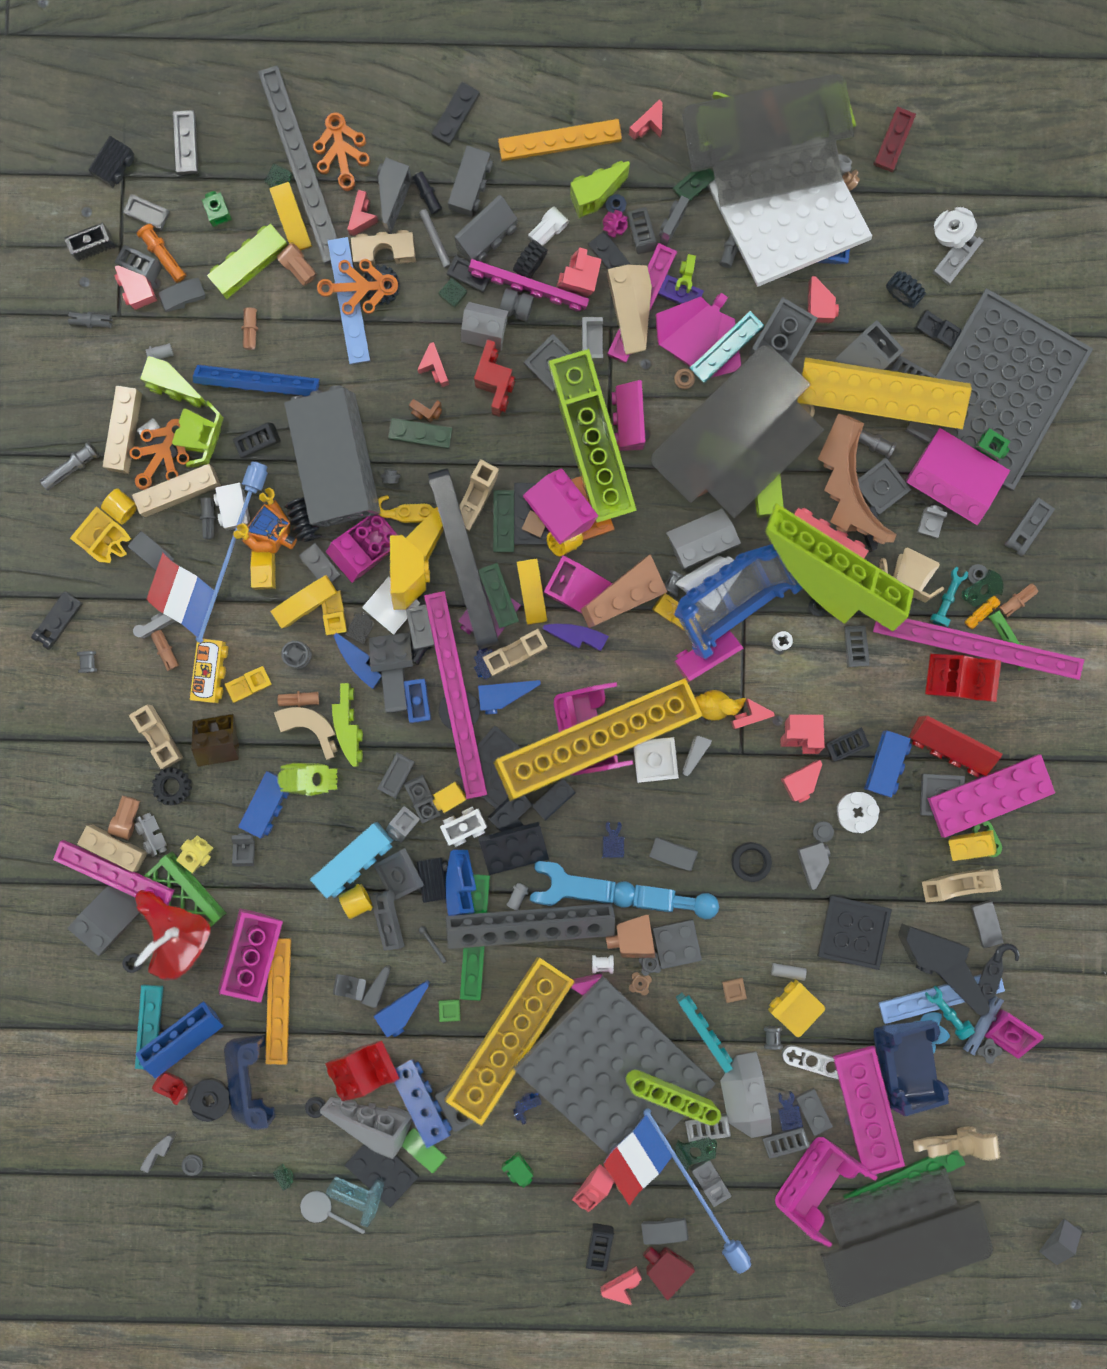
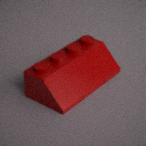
M919 716L908 737L911 738L910 740L913 741L912 745L922 750L925 747L931 750V755L939 759L945 757L950 760L949 764L957 768L963 766L968 769V774L977 778L979 775L987 776L1003 755L929 716Z

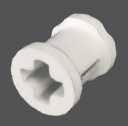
M785 631L775 634L772 638L773 647L778 651L790 648L793 643L792 636ZM784 636V641L787 644H783L780 646V641L778 640V638H782Z
M592 955V974H596V972H609L613 974V955L609 957H596V955Z

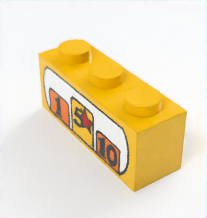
M203 639V642H197L190 700L218 703L219 699H222L223 687L220 686L221 679L225 677L226 668L223 667L224 658H227L228 646H225L226 642Z

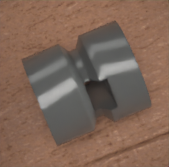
M506 288L500 309L509 311V317L515 315L516 319L527 322L533 306L534 296L526 293L519 295L518 291Z
M290 641L283 646L281 657L286 665L301 669L310 663L312 652L306 644L300 641Z

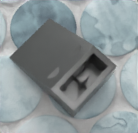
M876 320L832 362L885 370L905 350Z

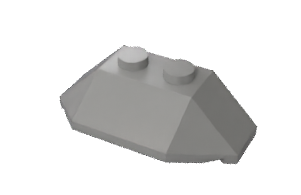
M757 1052L738 1054L730 1064L733 1069L725 1073L720 1080L728 1123L751 1138L772 1134L771 1116Z

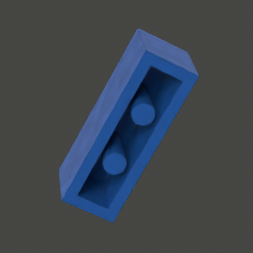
M890 731L882 732L864 787L865 790L886 797H892V794H896L899 783H897L898 776L902 775L905 768V763H903L904 757L911 750L912 744L909 743L911 738Z
M266 771L238 826L259 838L270 834L273 828L271 822L274 816H279L283 808L280 805L283 798L287 799L290 794L280 791L282 788L278 784L277 774Z

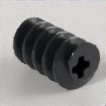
M304 497L297 498L286 504V509L291 510L288 513V517L293 518L290 523L296 526L292 531L293 533H298L295 536L297 541L308 542L322 537L314 533L319 530V527H312L309 522Z

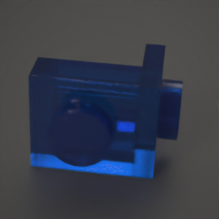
M481 649L476 652L477 656L474 657L477 666H474L478 677L483 676L484 680L492 676L483 657L494 652L493 649Z
M533 1092L524 1094L521 1100L515 1102L516 1108L513 1109L516 1120H521L522 1125L527 1124L524 1111L542 1104L539 1092L536 1094Z

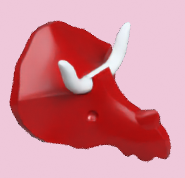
M140 890L135 897L137 909L152 930L153 941L140 954L135 962V966L143 963L154 951L148 972L162 980H175L183 975L201 954L210 934L209 922L198 914L165 904L161 897L156 896L151 891Z

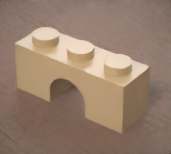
M407 230L397 231L396 234L379 232L375 236L358 234L356 237L351 238L355 268L359 267L362 259H368L372 266H376L375 256L382 249H389L394 253L396 264L416 262L413 233ZM364 262L361 266L369 267V264Z
M536 629L514 643L484 656L483 659L494 677L548 649L539 629Z
M145 705L129 715L138 732L142 733L152 748L150 752L160 769H166L183 759L181 752L153 705Z
M87 825L77 845L131 872L139 871L147 855L145 850L131 843L119 841L110 836L111 834H108L107 831L95 825Z

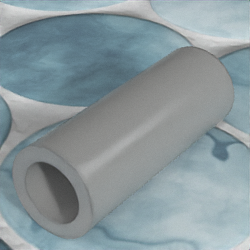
M773 963L771 975L805 981L807 970L806 968Z

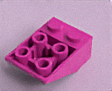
M378 514L369 516L332 541L326 553L353 583L390 553V536L397 535V533L383 517Z
M562 556L544 590V595L582 614L580 609L612 583L581 564Z

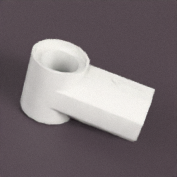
M552 207L543 216L542 221L528 234V238L531 242L536 240L544 246L555 234L563 231L568 225L569 220L557 208Z

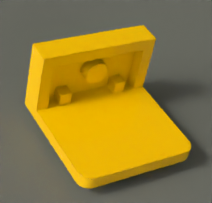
M795 980L794 982L791 981L784 988V993L780 997H776L770 1003V1008L768 1009L796 1037H800L825 1011V1006L800 982Z

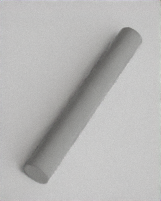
M426 209L421 210L419 214L443 267L448 268L451 262Z

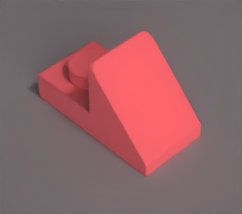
M658 100L630 127L629 135L634 140L639 136L643 137L650 128L661 137V100Z
M358 190L348 225V232L351 236H355L378 223L376 215L365 213L368 212L370 200L365 191Z
M432 342L429 344L418 367V372L421 374L435 369L431 371L435 383L440 382L441 387L449 385L435 344Z
M746 699L750 715L747 716L746 712L735 715V720L731 721L733 729L774 717L775 715L769 709L750 699Z
M637 1266L601 1286L602 1296L632 1305L631 1298L626 1289L635 1288L639 1285V1281L642 1280Z

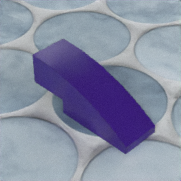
M548 624L542 628L545 632L579 649L583 642L601 652L609 637L599 631L572 624Z

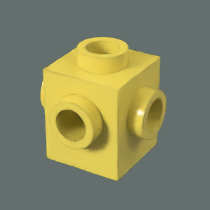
M197 835L191 841L189 839L185 841L180 848L183 851L176 861L193 873L201 865L204 867L211 859L209 854L213 847Z

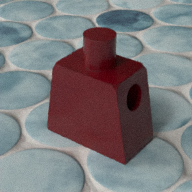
M650 1246L643 1254L650 1262L646 1267L648 1276L667 1300L695 1272L694 1265L668 1247H664L658 1253Z

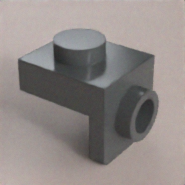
M247 833L233 835L231 838L233 843V867L254 866L255 841L253 836Z
M337 974L333 995L362 1001L363 995L366 992V980Z

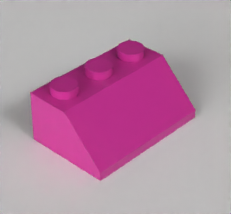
M642 380L618 385L615 388V392L611 393L612 405H616V413H613V425H617V433H614L619 451L643 450L645 445Z
M562 468L546 475L523 495L559 544L589 530L598 518V514Z
M730 630L715 640L717 644L715 647L710 646L713 654L707 659L697 656L693 650L688 653L687 649L676 655L677 660L674 663L687 682L743 649Z

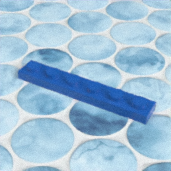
M197 365L193 374V383L215 385L224 388L233 387L243 390L277 392L285 395L295 394L306 397L310 396L311 392L318 391L319 388L318 378Z

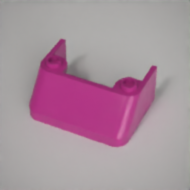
M617 682L556 695L554 698V709L559 732L598 716L596 708L602 707L605 703L604 689L617 687ZM615 755L571 775L575 776L632 765L633 762L630 760L618 763V757Z
M818 1137L811 1143L777 1193L775 1203L785 1215L812 1239L830 1247L832 1243L819 1232L824 1223V1215L818 1209V1206L840 1174L848 1179L854 1178L859 1172L873 1180H876L877 1176L826 1138Z

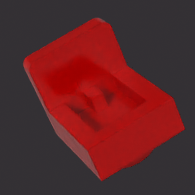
M167 1071L162 1073L152 1086L153 1091L170 1098L175 1105H178L180 1100L185 1098L188 1091L184 1079Z

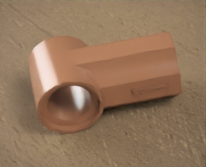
M291 242L276 256L279 262L286 269L290 270L303 286L315 279L317 273L303 258V253L294 243Z
M122 796L117 813L109 824L108 834L126 840L130 839L135 827L134 819L140 804L139 800Z

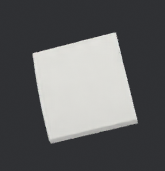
M388 576L362 608L392 634H395L406 621L407 613L406 609L393 610L390 577ZM415 600L408 608L416 607L420 602Z

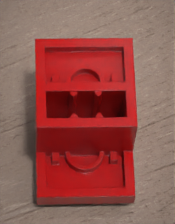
M487 340L474 377L475 387L495 394L491 405L492 414L500 417L501 413L507 410L509 396L507 395L508 392H513L515 377L513 376L512 369L496 364L499 355L497 354L498 349H496L495 342Z
M930 654L925 694L962 700L996 702L1001 660L978 659L965 655Z
M382 1040L360 1046L343 1057L325 1063L328 1075L333 1080L336 1093L342 1102L363 1097L380 1086L393 1083L399 1079Z

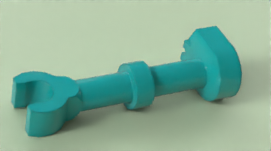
M958 567L952 570V580L949 589L942 597L943 602L938 613L932 614L930 622L946 628L949 626L951 620L945 617L950 604H953L955 600L954 595L958 586L968 577L967 571L963 573L962 577H959L957 575Z
M934 986L936 990L935 996H930L927 992L925 993L929 1002L936 1003L942 1010L944 1018L950 1020L956 1028L955 1034L960 1040L967 1039L975 1033V1028L969 1020L964 1023L956 1016V1011L950 1008L943 1000L942 991L937 986Z

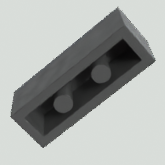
M470 146L466 147L448 201L449 210L470 217L473 216L474 211H478L481 199L478 198L480 192L485 191L487 184L485 177L487 173L491 172L493 166L489 152Z

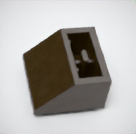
M234 714L193 721L191 750L198 767L239 760V742Z

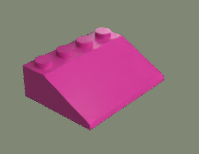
M939 427L905 481L978 525L992 504L1010 470Z

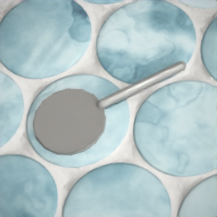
M311 1191L302 1199L300 1205L301 1213L308 1221L317 1223L329 1216L362 1234L365 1233V1230L331 1213V1201L325 1193Z

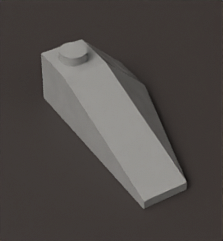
M330 1097L320 1110L322 1115L367 1147L391 1159L395 1157L402 1147L413 1120L409 1112L394 1106H388V1109L376 1107L374 1103H369V1106L360 1105L354 1100L342 1102L341 1098Z

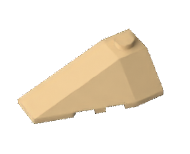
M624 265L608 269L607 278L625 354L629 355L646 351L652 288L648 268L643 265Z

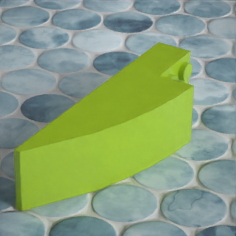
M589 349L548 361L559 400L560 412L590 505L598 514L596 522L637 511Z
M777 503L774 505L766 533L787 570L802 588L825 610L844 624L860 610L892 631L908 618L914 593L913 589Z

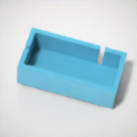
M378 822L373 823L310 880L326 898L331 895L335 898L345 889L344 884L346 882L352 883L361 875L359 871L362 868L366 870L377 861L374 857L378 854L382 856L392 848L390 843L394 840Z

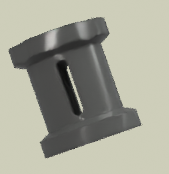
M670 570V576L665 587L668 594L677 597L679 587L676 585V582L684 576Z
M96 651L77 652L80 660L78 673L97 672L94 660Z
M764 1026V1031H766L764 1049H782L783 1045L780 1039L782 1027Z

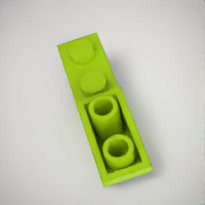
M340 683V704H332L334 728L346 758L352 767H357L363 759L362 750H359V742H362L363 731L359 729V725H351V721H354V709H351V700H354L355 691L354 688H351V684Z

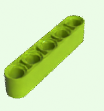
M632 1070L626 1075L628 1087L638 1097L707 1125H715L721 1119V1112L710 1099L639 1070ZM641 1080L638 1085L634 1086L635 1082ZM655 1088H659L658 1091L652 1093ZM674 1095H677L675 1099L670 1100Z

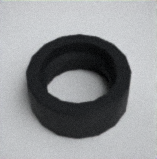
M748 842L736 848L732 855L731 864L735 874L741 879L756 882L768 875L771 870L772 860L765 847L758 843ZM747 850H756L763 857V867L756 874H747L740 867V857Z

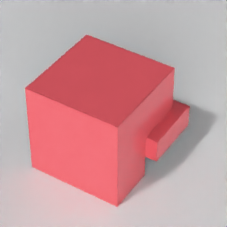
M579 248L571 256L569 267L566 266L565 272L560 273L557 288L583 297H589L595 291L602 259L587 255V249Z
M789 715L785 721V733L781 737V747H802V754H819L824 749L823 715Z

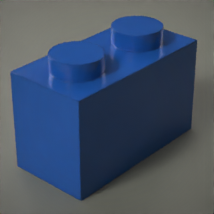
M426 679L404 681L409 723L432 720Z

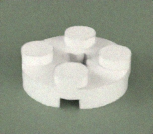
M957 207L951 212H948V210L943 212L935 221V235L939 243L944 246L963 247L972 238L977 229L972 212L963 207ZM957 224H959V227L957 229L952 230V226H957Z
M864 792L846 794L837 805L839 823L850 832L864 833L876 824L879 816V807L873 797ZM861 807L863 815L855 818L853 809Z

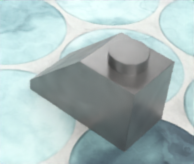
M820 841L796 849L808 886L812 890L817 889L830 863L828 859L831 856L829 848Z

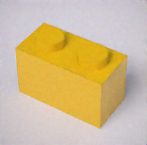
M456 781L434 794L435 799L432 801L438 811L443 810L445 813L465 801L466 795Z
M993 830L951 836L949 839L952 861L995 855L997 851Z

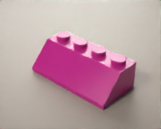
M240 908L218 987L220 994L261 1003L283 923L282 920Z

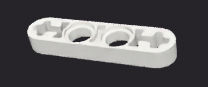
M787 1045L782 1050V1057L787 1064L838 1079L837 1071L832 1073L826 1071L827 1063L834 1062L833 1057L795 1045ZM794 1050L796 1055L802 1056V1064H799V1058L793 1057L792 1060H789V1057L786 1055L787 1052L791 1053ZM814 1055L817 1057V1063L815 1066L810 1067L806 1064V1059L808 1056Z

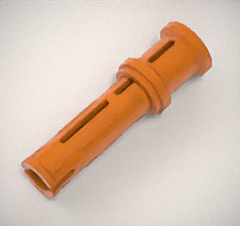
M147 224L137 232V236L146 243L148 251L157 256L175 283L184 280L186 274L164 246V240L155 233L153 225Z

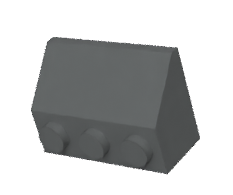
M501 195L497 196L454 236L456 248L469 262H471V259L483 262L491 249H497L501 245L502 239L506 235H512L517 229V217Z

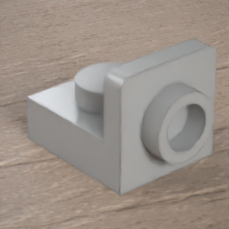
M935 505L925 508L917 533L937 539L943 520L947 517V512L942 511L943 508Z
M404 806L389 823L386 831L393 840H398L402 843L419 822L420 818Z

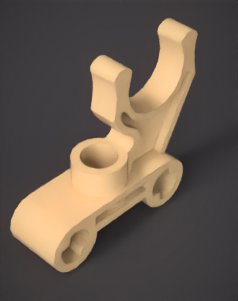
M972 1126L957 1128V1135L933 1136L913 1140L914 1151L928 1150L929 1157L931 1158L950 1154L953 1150H958L962 1156L972 1155L983 1160L1000 1158L997 1135L977 1133L976 1128Z

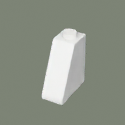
M717 556L678 580L676 585L687 593L688 590L702 584L705 578L713 576L719 572L722 566L730 564L734 559L729 556L726 558ZM740 572L699 600L698 603L713 611Z

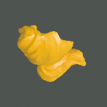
M710 690L695 697V700L705 719L717 721L725 718L727 715H736L744 706L746 698L733 700L721 691Z

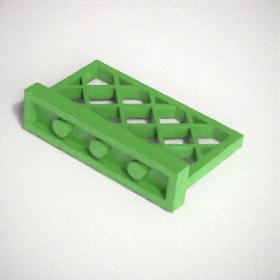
M173 852L165 855L144 876L156 882H167V887L171 888V883H178L181 886V894H173L172 897L181 898L182 909H185V898L192 899L195 902V910H185L193 914L206 915L211 921L209 923L211 928L227 913L194 875L176 861L178 857ZM161 866L168 871L167 879L158 878V869Z

